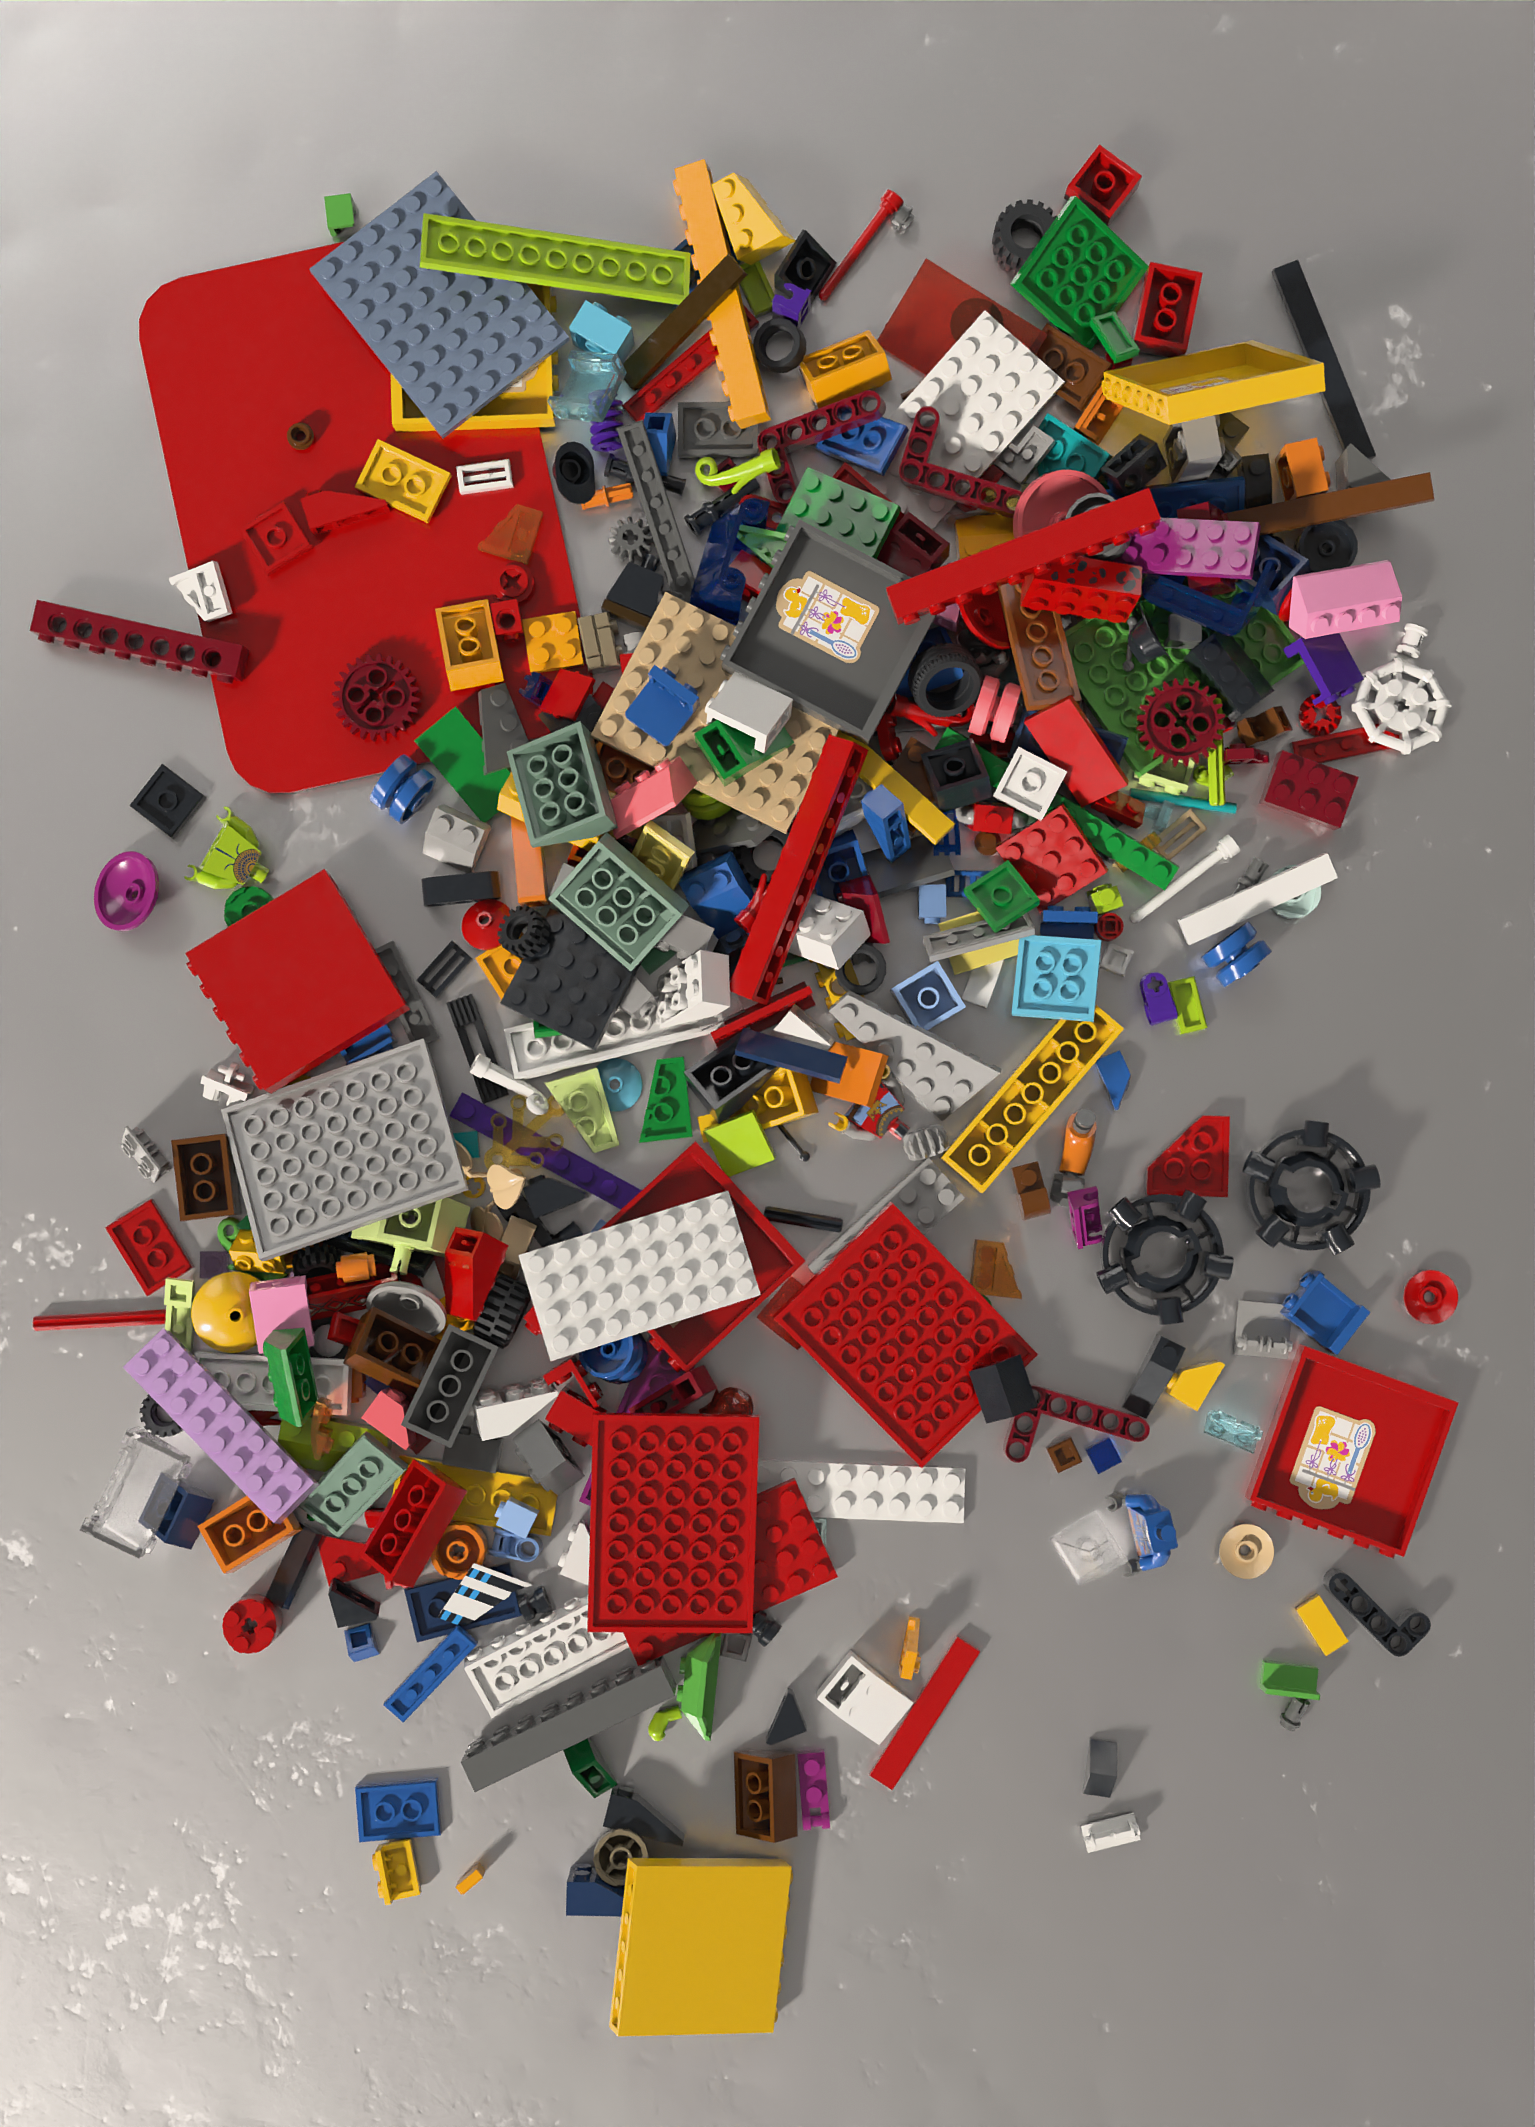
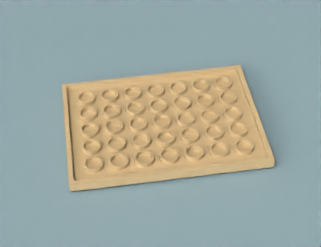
M665 592L592 731L591 737L652 768L665 758L671 761L680 756L698 782L694 789L787 834L801 806L828 735L837 736L839 730L792 706L791 717L784 727L794 741V744L724 787L695 742L694 734L707 726L706 705L712 697L715 698L718 695L722 682L725 679L729 680L732 674L722 670L723 661L720 659V656L727 644L730 646L733 644L736 638L733 636L736 626ZM654 665L660 669L666 667L676 675L675 680L680 684L684 685L687 683L698 691L697 696L700 700L698 709L669 746L660 744L630 722L625 716L626 710L649 682L648 673Z

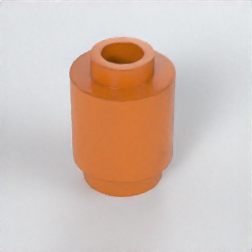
M367 1252L342 1255L340 1256L341 1261L336 1262L337 1277L343 1278L344 1283L368 1280L370 1276H377L374 1254L367 1255Z

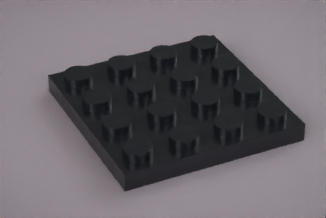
M550 908L545 917L550 928L546 929L550 932L549 937H544L547 940L546 944L541 943L540 947L542 950L540 952L535 950L534 956L530 957L528 955V958H523L500 1004L596 1051L643 959L630 971L568 916Z

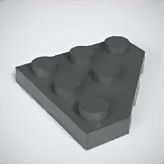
M731 808L730 811L718 818L710 820L698 819L692 824L696 857L699 858L702 853L711 851L714 854L730 852L734 850V847L745 845L747 848L756 847L775 829L734 808Z

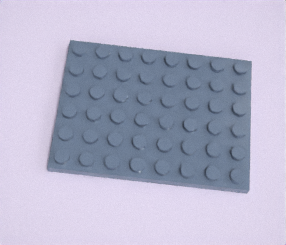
M435 171L309 270L443 439L570 339L526 283L419 268L423 213L476 221L439 173Z

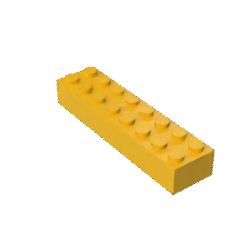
M1097 1005L1094 1022L1058 1019L952 1142L947 1151L940 1156V1159L979 1193H983L1124 1028Z

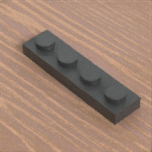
M391 941L376 948L375 950L410 1007V1010L399 1016L410 1043L424 1038L428 1044L439 1039L395 942Z

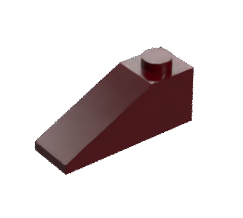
M701 1365L683 1374L628 1410L630 1413L675 1414L711 1393L717 1387L706 1367Z

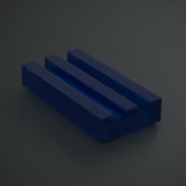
M954 809L944 812L946 816L947 814H952V820L955 823L953 828L954 844H949V833H947L943 837L944 845H939V842L936 845L933 844V856H939V852H944V856L950 855V852H955V855H961L959 821L956 818V811Z

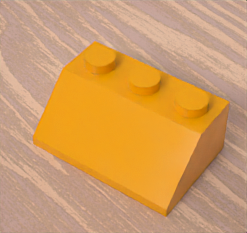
M870 330L805 355L803 361L798 365L809 395L818 409L871 388H879L892 380L885 351Z
M998 514L978 515L959 519L954 523L957 560L1014 539L1013 518Z

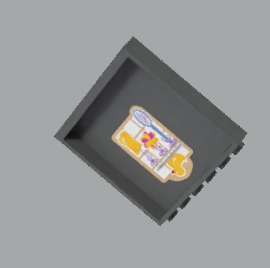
M799 519L795 527L792 525L789 527L784 537V540L787 541L784 549L776 551L771 562L774 567L770 575L765 573L758 586L762 590L758 597H752L745 610L749 614L744 622L741 620L738 622L733 632V636L736 637L733 644L725 646L720 656V659L723 661L722 670L732 675L734 672H737L792 698L793 707L868 746L937 615L928 613L920 616V620L914 624L905 625L902 623L898 625L886 593V587L911 577Z

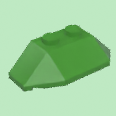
M711 1633L701 1638L687 1650L686 1658L681 1657L679 1674H685L684 1685H678L676 1701L682 1702L681 1711L707 1741H711L722 1633Z

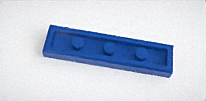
M456 1625L384 1701L383 1705L404 1723L477 1646L478 1641L460 1625Z

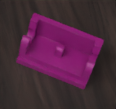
M1097 1186L1067 1192L1071 1229L1077 1248L1083 1249V1246L1101 1242L1103 1239L1102 1235L1089 1236L1091 1233L1102 1231Z

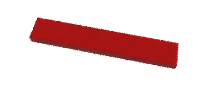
M744 305L751 333L759 326V321ZM709 331L622 405V409L634 422L644 421L646 412L658 413L716 363L715 356L719 355L717 346L712 344Z
M959 1636L955 1637L873 1766L869 1776L889 1789H894L978 1657L979 1649Z

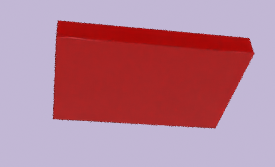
M154 1199L148 1200L105 1227L146 1296H150L163 1288L167 1277L179 1278L195 1268Z

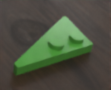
M730 522L728 524L729 531L770 567H774L771 564L772 559L778 549H784L787 543L784 540L786 533Z

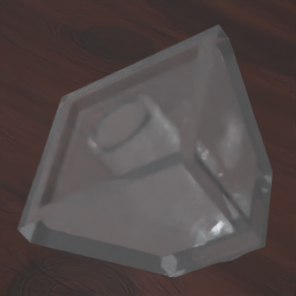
M1095 1510L1050 1538L1051 1543L1078 1586L1103 1577L1128 1562L1114 1537Z

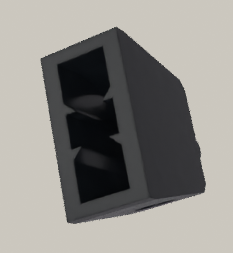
M646 553L641 566L628 562L607 594L606 599L652 618L659 605L657 601L658 593L664 587V576L656 573L660 559Z

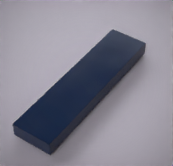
M743 1028L735 1049V1055L839 1084L848 1056Z

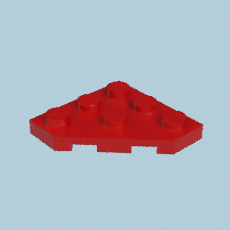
M1200 1116L1146 1167L1145 1195L1169 1194L1182 1196L1185 1190H1189L1200 1197H1228L1230 1116Z

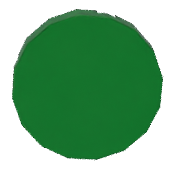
M254 886L241 887L232 892L226 900L224 921L229 927L274 900V898L262 888Z

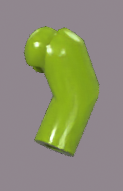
M1228 764L1225 765L1226 781L1234 776V773ZM1203 765L1197 766L1193 771L1194 780L1200 785L1209 787L1208 769Z
M679 1705L657 1711L648 1726V1733L654 1741L664 1739V1732L668 1722L682 1718Z

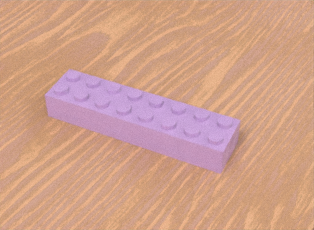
M163 1328L123 1366L135 1381L273 1523L281 1524L320 1485L170 1331Z

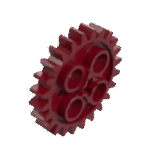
M380 653L377 654L376 660H373L367 654L366 662L364 663L357 657L356 667L349 663L347 664L350 671L348 674L340 671L339 674L344 679L343 682L335 681L334 683L340 688V691L332 692V695L339 699V701L333 703V706L342 709L336 716L339 719L346 717L342 725L345 728L352 725L350 732L353 735L360 730V737L365 740L368 734H370L373 742L376 741L378 735L384 741H387V733H391L397 738L396 729L400 728L406 732L404 723H414L410 714L419 713L413 707V704L421 703L419 698L414 697L415 694L420 692L419 687H412L417 682V679L415 677L407 678L411 670L408 667L401 670L403 663L400 660L393 665V658L390 655L383 661ZM375 674H384L385 678L381 684H372V678ZM394 681L395 685L388 688L390 683ZM359 690L364 692V697L361 701L352 702L351 697L354 692ZM374 693L381 698V701L378 703L372 697ZM394 693L402 694V700L397 705L389 703V699ZM366 707L361 714L358 713L360 709ZM381 711L382 715L379 721H369L371 712Z
M1174 678L1171 687L1164 681L1162 683V691L1156 687L1152 689L1154 698L1149 695L1145 696L1144 699L1149 705H1140L1139 707L1145 713L1136 717V720L1143 722V725L1136 728V731L1144 732L1139 742L1148 741L1149 744L1146 746L1145 751L1154 749L1153 759H1156L1159 755L1163 756V765H1165L1168 759H1172L1173 767L1177 766L1179 760H1182L1184 767L1188 766L1189 759L1198 764V755H1202L1207 759L1209 757L1207 748L1213 751L1217 749L1213 740L1221 741L1223 738L1217 733V731L1225 729L1223 724L1218 723V721L1226 717L1225 714H1217V711L1223 705H1214L1213 701L1217 695L1213 694L1208 697L1206 694L1209 687L1206 686L1204 689L1199 690V681H1196L1193 687L1189 686L1188 678H1185L1183 685H1179L1177 678ZM1180 697L1187 698L1190 702V708L1180 710L1176 705V700ZM1166 703H1168L1172 707V710L1176 714L1178 719L1181 720L1185 718L1187 720V722L1185 723V728L1196 738V742L1191 741L1189 735L1182 726H1179L1177 728L1174 725L1177 720L1175 716L1169 710L1166 709ZM1158 714H1164L1167 716L1169 724L1165 727H1159L1155 724L1154 717ZM1200 718L1206 721L1207 729L1203 732L1196 731L1193 727L1195 719ZM1175 735L1182 736L1185 740V746L1181 749L1173 747L1171 738Z

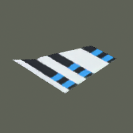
M474 1563L437 1618L465 1627L505 1600L512 1592L532 1586V1584Z

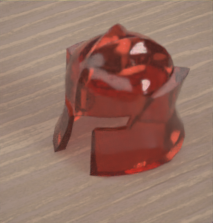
M729 1387L721 1391L716 1389L711 1402L700 1408L699 1413L752 1415L754 1405L751 1396L747 1392L739 1388Z

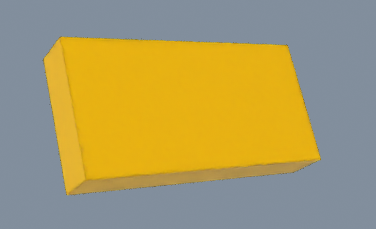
M1318 1594L1295 1608L1325 1656L1349 1642Z

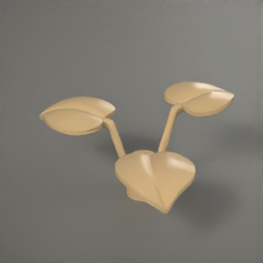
M455 1140L465 1178L467 1176L471 1178L487 1177L488 1184L491 1187L490 1191L493 1193L494 1198L485 1209L481 1206L473 1209L470 1218L471 1228L501 1241L503 1226L498 1216L491 1212V1209L496 1204L502 1209L511 1208L522 1192L526 1177L518 1168L510 1170L501 1164L492 1165L488 1172H472L470 1169L473 1166V1160L470 1153L461 1143Z

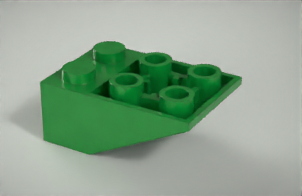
M719 720L712 722L694 734L695 742L724 787L794 744L791 736L783 727L766 752L762 753L755 749L756 738Z

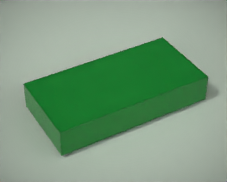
M1115 311L1091 318L1089 325L1114 363L1138 356L1139 347Z

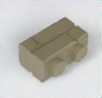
M609 612L578 618L588 672L595 675L621 669L620 654H623L622 645H616L614 635L619 634L616 618L611 619Z

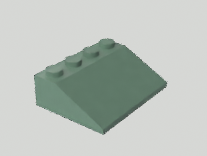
M581 721L507 751L528 837L533 848L594 838L618 828L594 738L591 737V732Z
M607 832L548 898L630 971L639 964L689 907L685 900Z

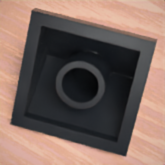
M802 230L774 274V288L791 298L793 297V292L784 288L785 283L794 284L803 290L807 288L811 290L812 304L837 262L806 230Z
M1020 1354L968 1371L986 1424L1012 1418L1038 1407Z

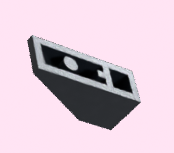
M1269 453L1242 456V460L1236 468L1237 476H1243L1245 479L1244 509L1273 504Z
M1156 1334L1121 1407L1147 1419L1174 1374L1186 1348Z
M619 1786L618 1789L612 1788L603 1827L628 1829L642 1837L683 1847L685 1834L644 1798L634 1793V1790L629 1787Z

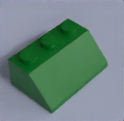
M305 1328L273 1330L264 1340L263 1353L269 1363L268 1378L274 1387V1405L278 1408L280 1418L296 1427H302L320 1404Z

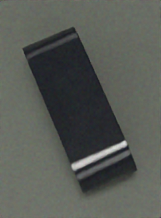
M498 871L421 879L425 907L474 903L486 899H501Z

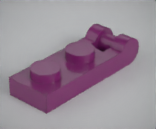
M824 1750L797 1752L803 1830H811V1827L822 1826V1829H829L830 1818ZM810 1808H821V1815L810 1816Z

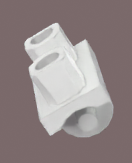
M235 1062L229 1068L220 1065L218 1071L211 1068L207 1075L202 1076L200 1082L204 1084L203 1097L218 1100L221 1092L229 1094L226 1104L228 1107L246 1101L254 1094L256 1086L244 1082L246 1075L238 1072L239 1064Z

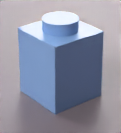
M510 1497L506 1503L501 1501L495 1513V1516L499 1518L496 1525L526 1539L540 1510Z

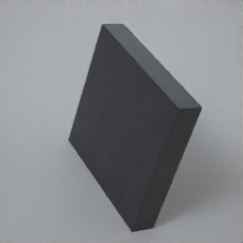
M161 764L129 806L174 839L205 800L206 796L167 766Z

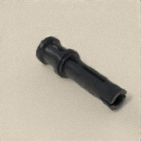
M610 453L604 477L614 476L624 479L626 483H633L634 480L628 462L616 458L614 454ZM672 475L661 476L666 491L682 496L686 479Z
M754 478L749 481L736 494H732L733 487L714 501L702 503V507L692 515L687 514L684 516L690 530L698 537L707 526L712 523H718L723 513L738 504L744 496L760 489L757 479Z

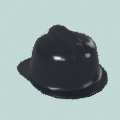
M574 441L561 445L556 452L552 468L557 488L561 495L569 502L585 504L595 494L593 457L590 451L581 443Z
M1139 602L1143 617L1130 630L1128 636L1130 650L1141 664H1146L1165 654L1171 659L1160 643L1144 606Z

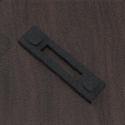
M473 994L447 1002V1007L470 1068L476 1057L464 1026L473 1022L486 1057L490 1058V1062L498 1066ZM473 1075L483 1104L509 1095L507 1088L484 1077L479 1078Z

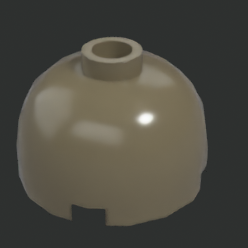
M618 1828L608 1831L598 1840L594 1848L593 1861L596 1872L603 1881L612 1886L625 1885L628 1858H648L647 1848L642 1838L631 1830Z

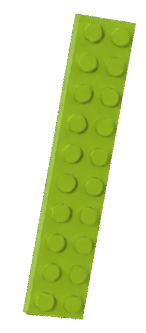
M423 213L419 268L679 305L689 295L691 253Z

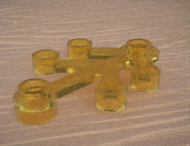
M522 1095L512 1097L510 1101V1106L513 1110L512 1139L504 1147L503 1129L507 1125V1119L502 1113H496L491 1117L493 1147L484 1156V1164L488 1170L495 1164L492 1161L495 1155H500L503 1158L500 1164L507 1168L509 1166H530L532 1169H539L544 1164V1156L540 1152H532L529 1156L512 1154L519 1147L550 1148L553 1151H558L563 1147L564 1139L558 1133H554L549 1137L532 1136L549 1119L561 1117L565 1114L562 1108L555 1109L552 1107V1102L556 1100L553 1095L547 1099L549 1104L548 1112L543 1115H537L524 1128L523 1117L527 1106L526 1099ZM515 1100H522L524 1105L521 1108H516L513 1105ZM498 1117L504 1120L501 1126H496L493 1123ZM553 1138H558L561 1144L555 1147L551 1145L550 1141ZM538 1156L541 1158V1163L534 1165L531 1163V1158Z

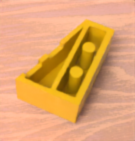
M733 172L711 185L737 260L753 265L796 241L781 224L782 222L772 213L765 200L747 178Z

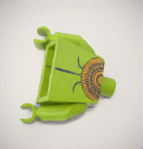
M225 806L223 808L228 812V816L221 819L216 815V818L223 824L220 832L199 867L194 865L187 866L194 869L193 877L184 875V878L192 882L198 881V883L213 889H230L236 887L237 884L244 885L248 877L262 883L269 869L257 863L262 853L258 850L259 841L251 826L235 816Z

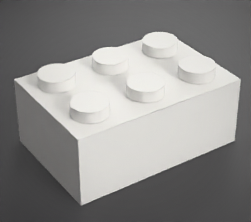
M811 894L789 952L839 970L871 935L864 912Z

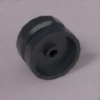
M1336 520L1307 526L1296 539L1292 550L1309 559L1311 573L1351 566L1358 553V540L1353 529L1346 522Z

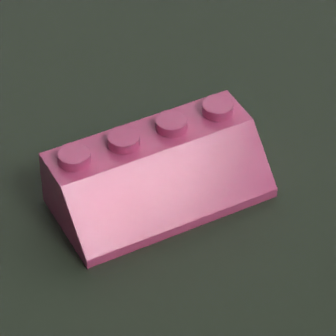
M1384 560L1293 576L1289 628L1303 638L1308 639L1399 622L1402 594L1391 562Z

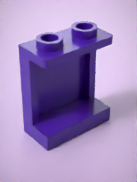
M1340 633L1308 639L1302 637L1283 649L1287 658L1300 653L1321 693L1319 697L1312 700L1314 705L1323 701L1325 705H1328L1341 698L1339 693L1344 697L1357 690L1355 685L1364 680Z

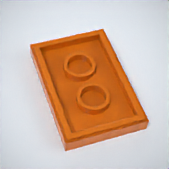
M834 1042L828 1051L848 1056L840 1084L812 1076L810 1083L812 1092L873 1108L889 1056Z

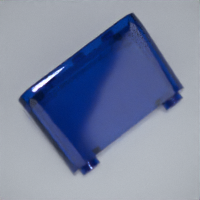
M757 498L746 499L712 524L691 591V605L737 626L742 615L741 605L746 578L740 570L728 565L733 550L739 552L744 550L746 552L748 548L737 538L740 524L766 529L769 501Z

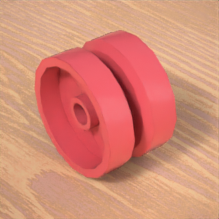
M986 675L968 732L981 736L986 731L988 721H992L994 723L990 733L991 739L1004 743L1009 727L1013 726L1020 703L1017 702L1021 686L1009 682L1005 685L1001 698L997 696L1000 686L999 679Z

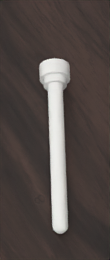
M1229 835L1219 840V845L1216 846L1214 852L1174 881L1165 891H1161L1132 913L1130 916L1131 922H1140L1222 858H1232L1238 854L1240 848Z

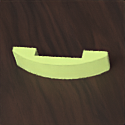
M167 1277L164 1305H167L165 1329L170 1331L192 1353L195 1329L192 1323L191 1309L195 1297L194 1280Z

